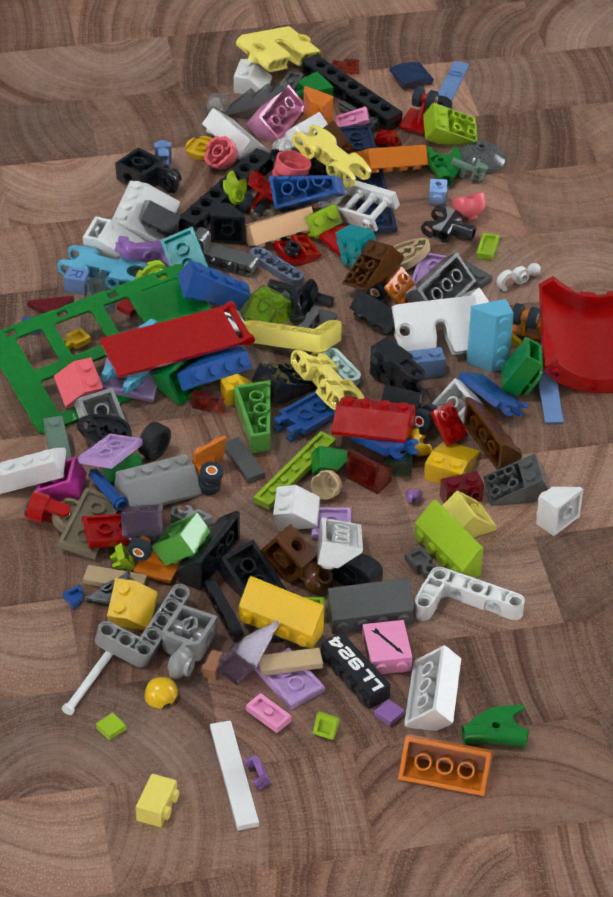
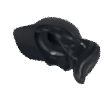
M309 279L301 287L294 288L289 295L288 306L291 310L289 320L294 324L303 323L307 312H310L314 305V300L318 294V285L313 279Z

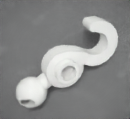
M531 263L528 268L519 266L513 271L505 270L498 276L496 284L502 291H507L508 288L505 286V282L508 278L520 285L528 281L529 275L532 277L538 276L541 267L537 263Z

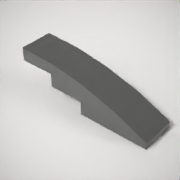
M283 79L274 87L267 83L257 92L250 88L227 106L225 110L226 115L242 112L261 105L286 90L288 82Z

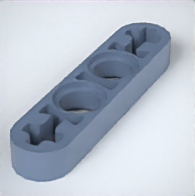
M254 247L250 250V254L255 255L259 259L258 266L285 283L298 287L303 285L304 274L297 268L262 247Z

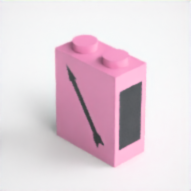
M404 620L363 624L362 640L366 658L381 675L412 671L413 657Z

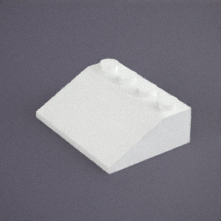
M130 181L112 220L142 238L145 242L155 243V240L166 238V236L156 232L157 228L153 226L148 228L141 224L142 220L138 218L145 200H151L177 213L180 201L147 183Z

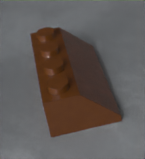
M466 397L464 425L496 470L521 460V450L515 446L512 438L505 433L502 425L494 418L493 413L489 412L482 403L471 397Z

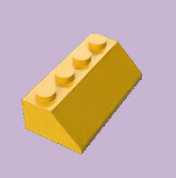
M250 576L239 604V620L260 628L265 632L277 635L282 639L294 642L299 646L312 649L324 633V605Z

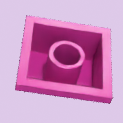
M76 456L65 459L63 478L38 484L36 491L50 495L53 500L59 502L64 501V498L78 500L82 496L87 472L82 464H79Z

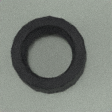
M151 422L140 435L143 445L138 448L139 453L151 460L160 458L170 443L171 430L159 422Z

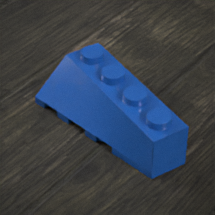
M335 175L269 176L274 208L282 212L345 195L342 178Z
M190 260L178 274L183 298L187 300L194 298L196 302L205 300L210 305L218 303L220 306L232 301L237 307L236 310L239 311L251 298L250 289L246 282L236 280L230 275L222 274L216 269L208 268L199 262Z
M239 345L206 354L176 375L183 392L218 381L221 378L243 373L253 369L247 351Z

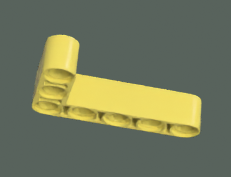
M255 320L244 322L249 333L254 336V343L310 352H324L342 340V322L338 320H328L315 329Z

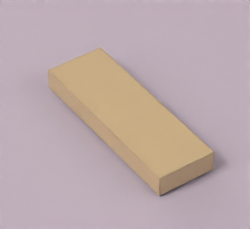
M88 565L83 577V584L102 587L111 580L122 576L126 571ZM130 572L129 580L137 581L143 585L146 584L147 575Z
M320 648L257 655L261 676L323 668Z

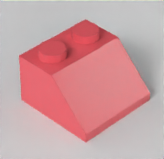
M92 358L73 361L54 375V380L65 408L74 407L78 398L103 391V386Z

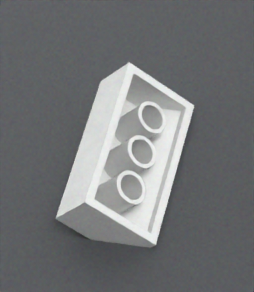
M214 108L202 123L207 128L205 131L210 135L227 136L237 147V159L240 161L245 159L256 148L268 153L270 152L235 120Z
M53 448L0 462V494L63 478L66 449Z
M322 518L318 535V565L325 569L339 568L362 553L361 524Z
M445 645L413 662L404 726L407 728L439 731L453 724L461 658Z

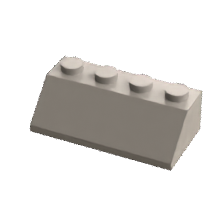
M186 454L116 472L114 488L121 496L126 497L127 509L130 513H137L201 496L195 466Z

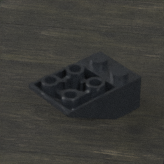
M260 363L252 379L253 383L270 380L271 403H286L318 388L312 381L304 380L295 371L293 366L288 363Z

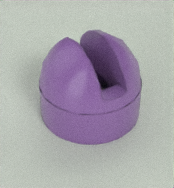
M416 489L406 491V499L409 504L415 501L416 505L421 501L422 491Z

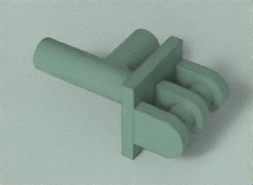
M454 157L451 164L461 168L458 176L462 179L465 178L467 171L472 172L469 181L473 179L482 182L483 176L486 174L485 171L488 170V166L480 162L481 159L477 160L475 166Z

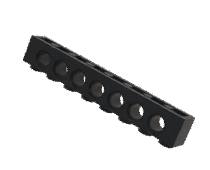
M317 54L302 61V74L305 77L315 72L320 73L334 87L333 96L357 109L367 107L369 116L378 119L381 129L388 131L399 127L403 114L401 110Z
M256 148L232 169L238 181L246 179V193L252 188L248 185L251 170L265 176L274 168V161L269 158L270 153ZM227 175L221 178L217 184L211 187L184 213L180 214L181 218L178 222L179 231L193 227L196 232L200 227L205 229L209 227L213 202L230 203L233 205L223 188V180H227Z

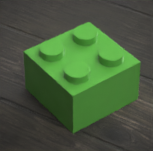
M195 513L168 525L152 548L165 566L171 563L177 564L187 556L188 558L195 556L198 553V548L206 541V537L211 531L199 514Z

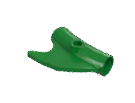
M454 146L452 152L445 155L435 152L431 147H426L428 167L432 170L436 179L447 180V187L451 186L454 178L461 170L460 167L451 164L453 157L462 161L458 148Z
M525 705L491 707L476 716L468 724L462 725L464 745L501 744L525 748L529 729L522 728L513 720L515 715L525 711Z

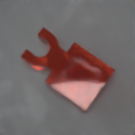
M359 59L332 60V65L344 73L350 75L359 74Z
M194 390L192 394L193 409L211 412L213 409L223 414L225 406L222 405L225 402V398H213L211 393Z

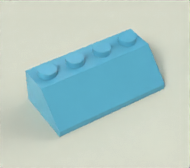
M506 299L471 306L467 364L494 372L501 370V367L509 359L514 312Z

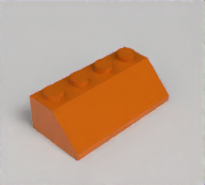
M426 145L370 148L354 152L369 165L371 174L379 173V170L393 172V169L397 168L398 171H407L410 167H412V170H420L422 166L428 165Z
M408 734L405 736L398 780L484 796L493 750Z

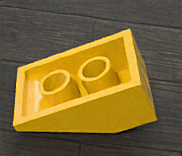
M443 441L432 450L425 462L424 480L440 484L443 478L470 473L480 455V451L456 443L446 446Z

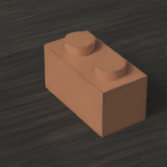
M211 650L210 654L206 657V663L202 665L203 677L216 680L224 663L223 652Z

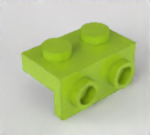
M335 203L304 217L310 230L307 235L308 237L314 236L315 239L319 238L324 231L343 223Z

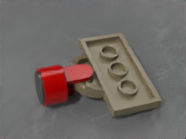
M85 488L79 501L73 498H64L62 502L53 500L50 495L34 491L28 498L24 516L26 519L43 524L44 521L53 523L57 530L63 532L58 541V548L95 560L101 548H88L81 522L82 516L118 514L119 510L113 508L112 502L104 493Z

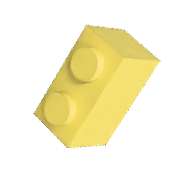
M151 774L136 805V821L162 827L164 821L168 820L171 815L172 804L176 803L179 797L177 781Z

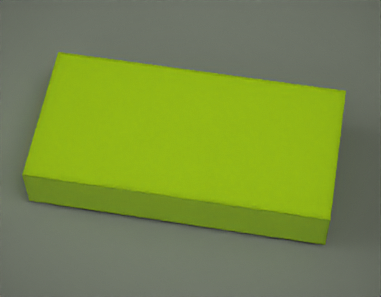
M483 233L476 252V259L493 261L500 235Z

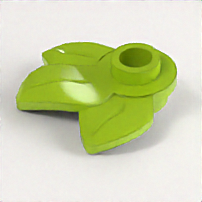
M232 170L228 173L227 180H223V188L229 196L230 202L238 205L244 200V195L247 191L246 179L238 181Z

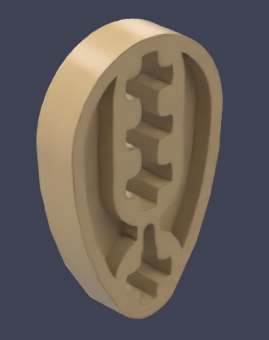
M418 238L393 246L405 257L398 269L403 267L405 270H408L422 261L431 249L429 240L427 238Z

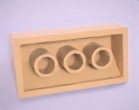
M312 206L298 208L246 224V243L248 246L263 247L266 246L265 242L271 241L272 244L275 241H281V237L286 236L289 239L292 235H296V233L301 231L302 234L309 233L310 230L304 217L313 213Z

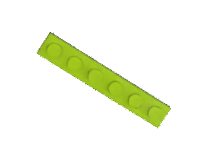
M320 431L253 497V502L270 510L275 505L277 487L295 485L312 469L311 453L318 446L333 448L336 445V438Z

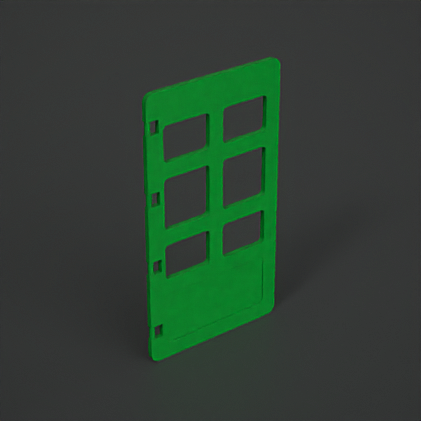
M172 265L159 272L145 275L118 285L113 289L102 291L67 304L62 308L51 310L13 324L11 327L0 329V369L38 433L44 434L43 419L62 416L65 426L79 421L75 408L63 413L58 412L42 382L54 378V375L73 361L92 358V361L96 362L107 357L101 345L76 355L71 354L55 325L86 313H91L105 337L119 334L104 307L124 299L130 301L143 324L150 319L160 323L211 309L205 300L196 302L194 298L189 300L183 298L178 277L179 272L184 268L183 265ZM164 274H165L166 277H167V278H164V279H162V280H159V279L157 278L158 276H161V275H164ZM112 293L117 294L116 297H113L111 299H109V297L107 296ZM65 311L67 315L60 318L57 316V314ZM14 330L16 334L9 337L6 336L5 333ZM41 331L59 361L39 369H33L16 340ZM116 395L120 405L134 400L133 398Z

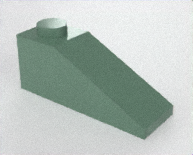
M62 416L43 419L44 435L48 450L65 448L66 459L72 458Z

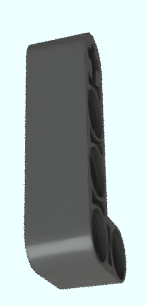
M200 227L196 230L195 233L208 267L243 277L252 276L259 265V259L255 255L211 244V234L207 229Z

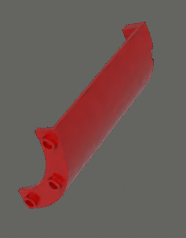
M554 276L539 283L543 372L556 382L571 389L589 393H613V291H609L605 295H596V293L580 291V293L571 290V287L563 284Z

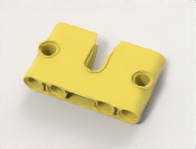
M290 26L243 34L236 41V46L246 54H249V61L260 64L268 72L287 69L288 60L298 66H302L303 60L315 54L322 57L323 54L321 50L310 43L311 39L307 35L299 34Z

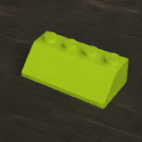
M436 499L433 500L415 522V539L426 548L429 554H432L438 560L442 567L473 578L480 576L483 547Z

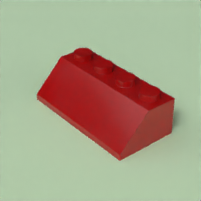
M351 396L342 397L336 405L331 435L405 443L416 426L415 405H409L405 402L391 403L387 400L373 401L369 398L356 399Z

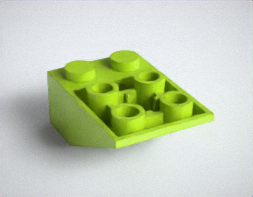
M433 103L423 114L425 139L437 144H467L478 141L475 117Z

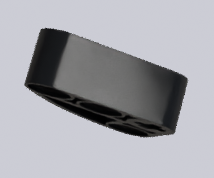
M363 553L339 568L333 567V569H330L333 579L344 586L381 582L383 577L381 564Z

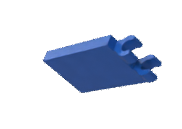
M461 372L458 377L459 380L495 408H500L507 416H513V413L510 412L511 409L516 416L523 417L524 414L520 411L521 407H529L527 403L519 402L506 393L484 374Z
M314 391L280 410L279 416L273 419L277 423L273 426V429L280 432L286 424H289L290 426L286 431L290 434L286 436V439L293 442L300 433L306 436L332 421L335 410L330 408Z
M350 437V440L384 456L391 455L395 459L404 457L400 453L404 450L410 455L419 453L415 449V445L419 444V441L409 437L405 443Z

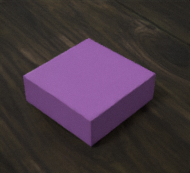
M388 699L374 711V716L391 727L404 716V709Z

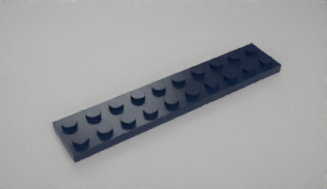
M370 124L339 127L356 152L376 148ZM379 170V173L370 174V178L367 180H362L355 176L356 181L387 189L382 170ZM359 199L355 204L356 209L358 210L366 200ZM372 203L364 214L370 215L379 204ZM386 207L375 219L378 230L374 231V234L397 232L393 209Z

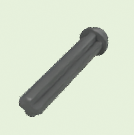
M339 101L337 106L338 109L345 113L357 109L345 101ZM369 116L371 130H376L380 123L377 118Z

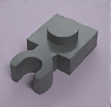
M422 546L405 554V561L415 572L421 570L422 576L427 579L429 571L431 572L433 568L437 567L435 564H432V557Z

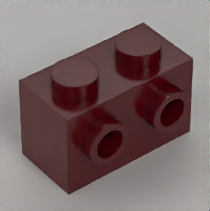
M478 471L441 479L440 497L443 503L457 490L477 501H483L484 483Z

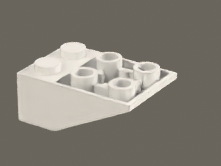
M95 216L83 236V246L97 249L101 256L119 260L121 255L114 251L116 247L115 242H118L119 236H127L129 241L135 243L145 242V240L111 219Z

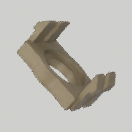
M271 205V209L265 210L262 216H267L268 218L275 216L277 212L273 205ZM252 208L250 213L253 222L261 220L259 219L260 215L255 213Z

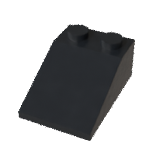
M254 539L221 557L215 564L225 582L241 598L250 576L286 590Z

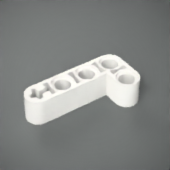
M319 112L284 134L292 146L295 147L292 142L294 133L302 132L309 136V126L318 125L323 128L328 123Z

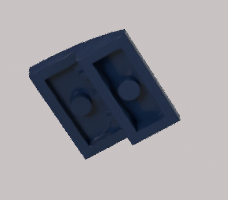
M420 62L402 63L389 69L402 87L415 89L419 83L432 85L434 81L433 77Z

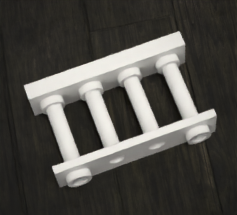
M356 180L354 186H344V196L334 198L330 203L319 202L320 209L335 203L343 222L375 232L378 230L375 219L386 207L397 209L400 205L396 192ZM346 195L353 196L344 207L337 206ZM359 199L366 200L357 211L350 210ZM372 203L379 204L370 215L364 214Z

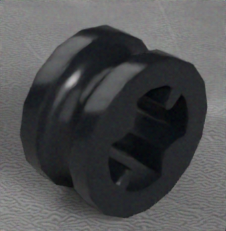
M287 241L284 252L289 256L296 257L299 255L301 245L296 241Z

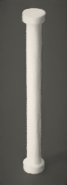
M105 651L69 702L62 706V711L65 714L72 715L75 712L74 708L113 654Z

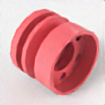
M281 151L276 156L271 176H308L311 161L299 152Z

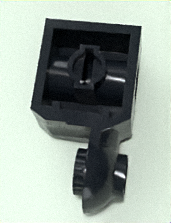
M139 147L115 162L117 180L127 185L130 181H139L153 187L160 186L171 194L176 193L179 189L180 181L182 180L179 171L174 168H164L163 159Z

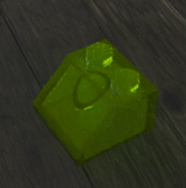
M263 285L251 294L242 313L245 321L255 320L281 324L290 316L291 300Z

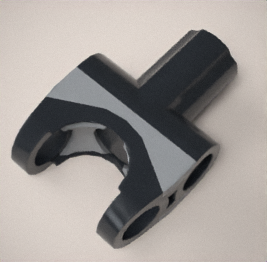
M441 206L435 207L431 212V216L435 221H425L421 225V231L425 236L441 242H448L453 235L472 241L477 230L476 226L463 223L464 218L459 211ZM435 212H440L442 214V217L436 215ZM425 226L430 227L432 231H428Z

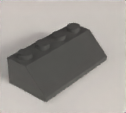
M456 252L443 258L409 289L404 296L409 303L460 297L476 282V279Z
M404 578L328 588L327 617L332 634L362 631L363 624L404 620L405 625L413 624L410 579Z

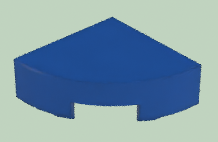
M81 585L62 593L64 600L73 610L78 608L83 601Z

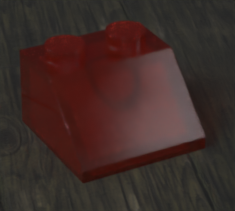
M349 448L347 450L346 478L378 495L391 482L392 468L361 451Z

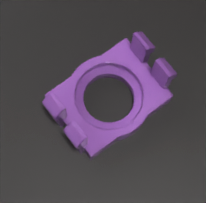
M257 755L245 760L244 764L248 770L256 767L260 778L252 781L257 789H262L264 786L271 784L266 769Z

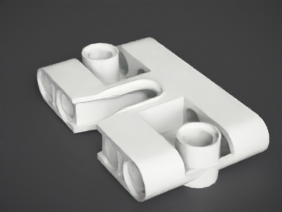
M472 295L392 306L395 326L394 336L397 344L406 351L436 348L437 334L435 326L441 325L444 329L445 340L451 354H467L470 308L472 305L480 304L479 296ZM400 329H405L408 332V336L401 335Z

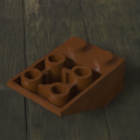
M369 240L342 284L367 291L395 273L405 257L392 245Z

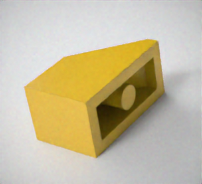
M239 374L221 378L220 395L227 407L235 405L234 386L253 382Z

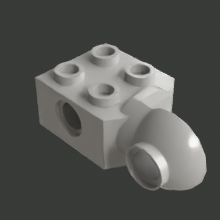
M182 604L178 606L162 630V649L171 655L168 662L170 679L176 680L183 676L189 677L191 675L195 661L202 659L218 634V616Z

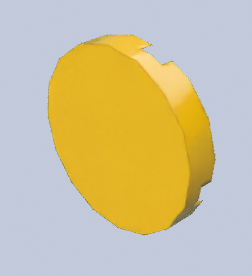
M200 136L197 139L196 137L191 138L186 143V154L194 160H205L206 145L213 138L207 136Z

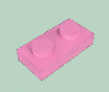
M367 107L335 116L338 127L370 123Z
M261 693L246 705L247 712L276 733L292 721V716Z

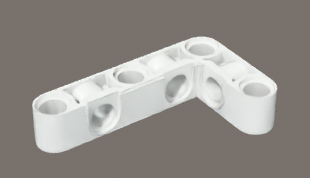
M435 567L431 570L414 600V617L419 621L429 620L437 609L439 601L444 597L461 601V603L496 613L510 620H519L523 617L525 602L524 597L519 593L444 567Z

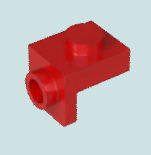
M384 129L377 132V136L374 137L375 145L387 144L388 147H398L401 145L396 130L386 131Z

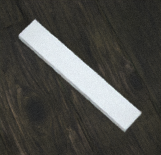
M231 720L210 724L212 739L237 831L259 827V820Z

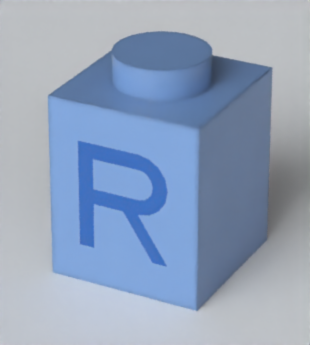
M69 267L64 276L65 291L85 295L88 288L92 286L90 270Z

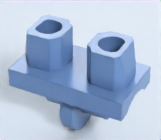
M159 140L154 143V155L163 159L164 168H169V164L172 163L171 142Z

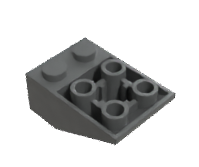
M535 453L483 476L491 506L535 502L542 492L550 489L544 466Z

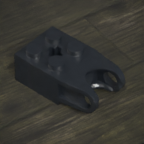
M388 337L371 346L370 374L372 377L384 385L422 393L423 399L424 390L418 382L425 379V370L413 360V355Z

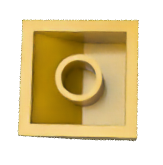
M115 578L107 613L108 621L119 627L145 630L154 616L158 592L137 581Z

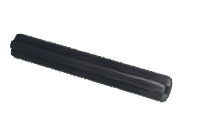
M270 279L267 288L281 293L286 290L290 294L298 286ZM318 292L314 302L332 307L334 297Z

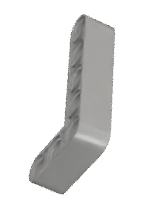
M177 584L171 589L141 637L112 622H101L95 636L96 645L136 667H147L162 644L163 628L180 604L186 606L190 594L189 588L183 584Z

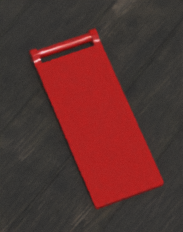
M230 301L217 308L100 338V344L117 377L121 378L235 346L251 345L255 342V338L249 333L236 310L235 303ZM224 312L230 313L243 336L239 339Z

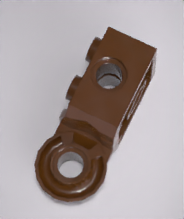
M291 524L261 549L269 564L285 582H292L300 577L307 590L317 596H325L328 594V588H333L334 579L331 570L318 565V554L314 551L312 545L307 543L300 535V532Z

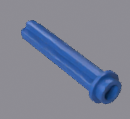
M97 468L90 469L88 476L112 502L113 508L119 511L124 510L127 507L126 497L121 496Z

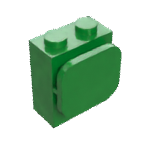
M525 337L501 367L502 389L506 393L515 396L522 393L526 396L539 382L543 374L541 344Z

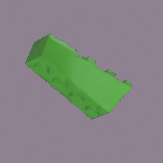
M270 380L234 386V404L251 453L270 450Z

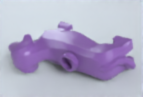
M119 236L118 242H115L116 247L114 251L127 260L144 262L160 260L162 263L167 264V267H170L160 240H155V243H135L129 241L127 236Z

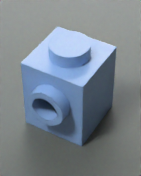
M430 179L429 205L446 206L447 180Z

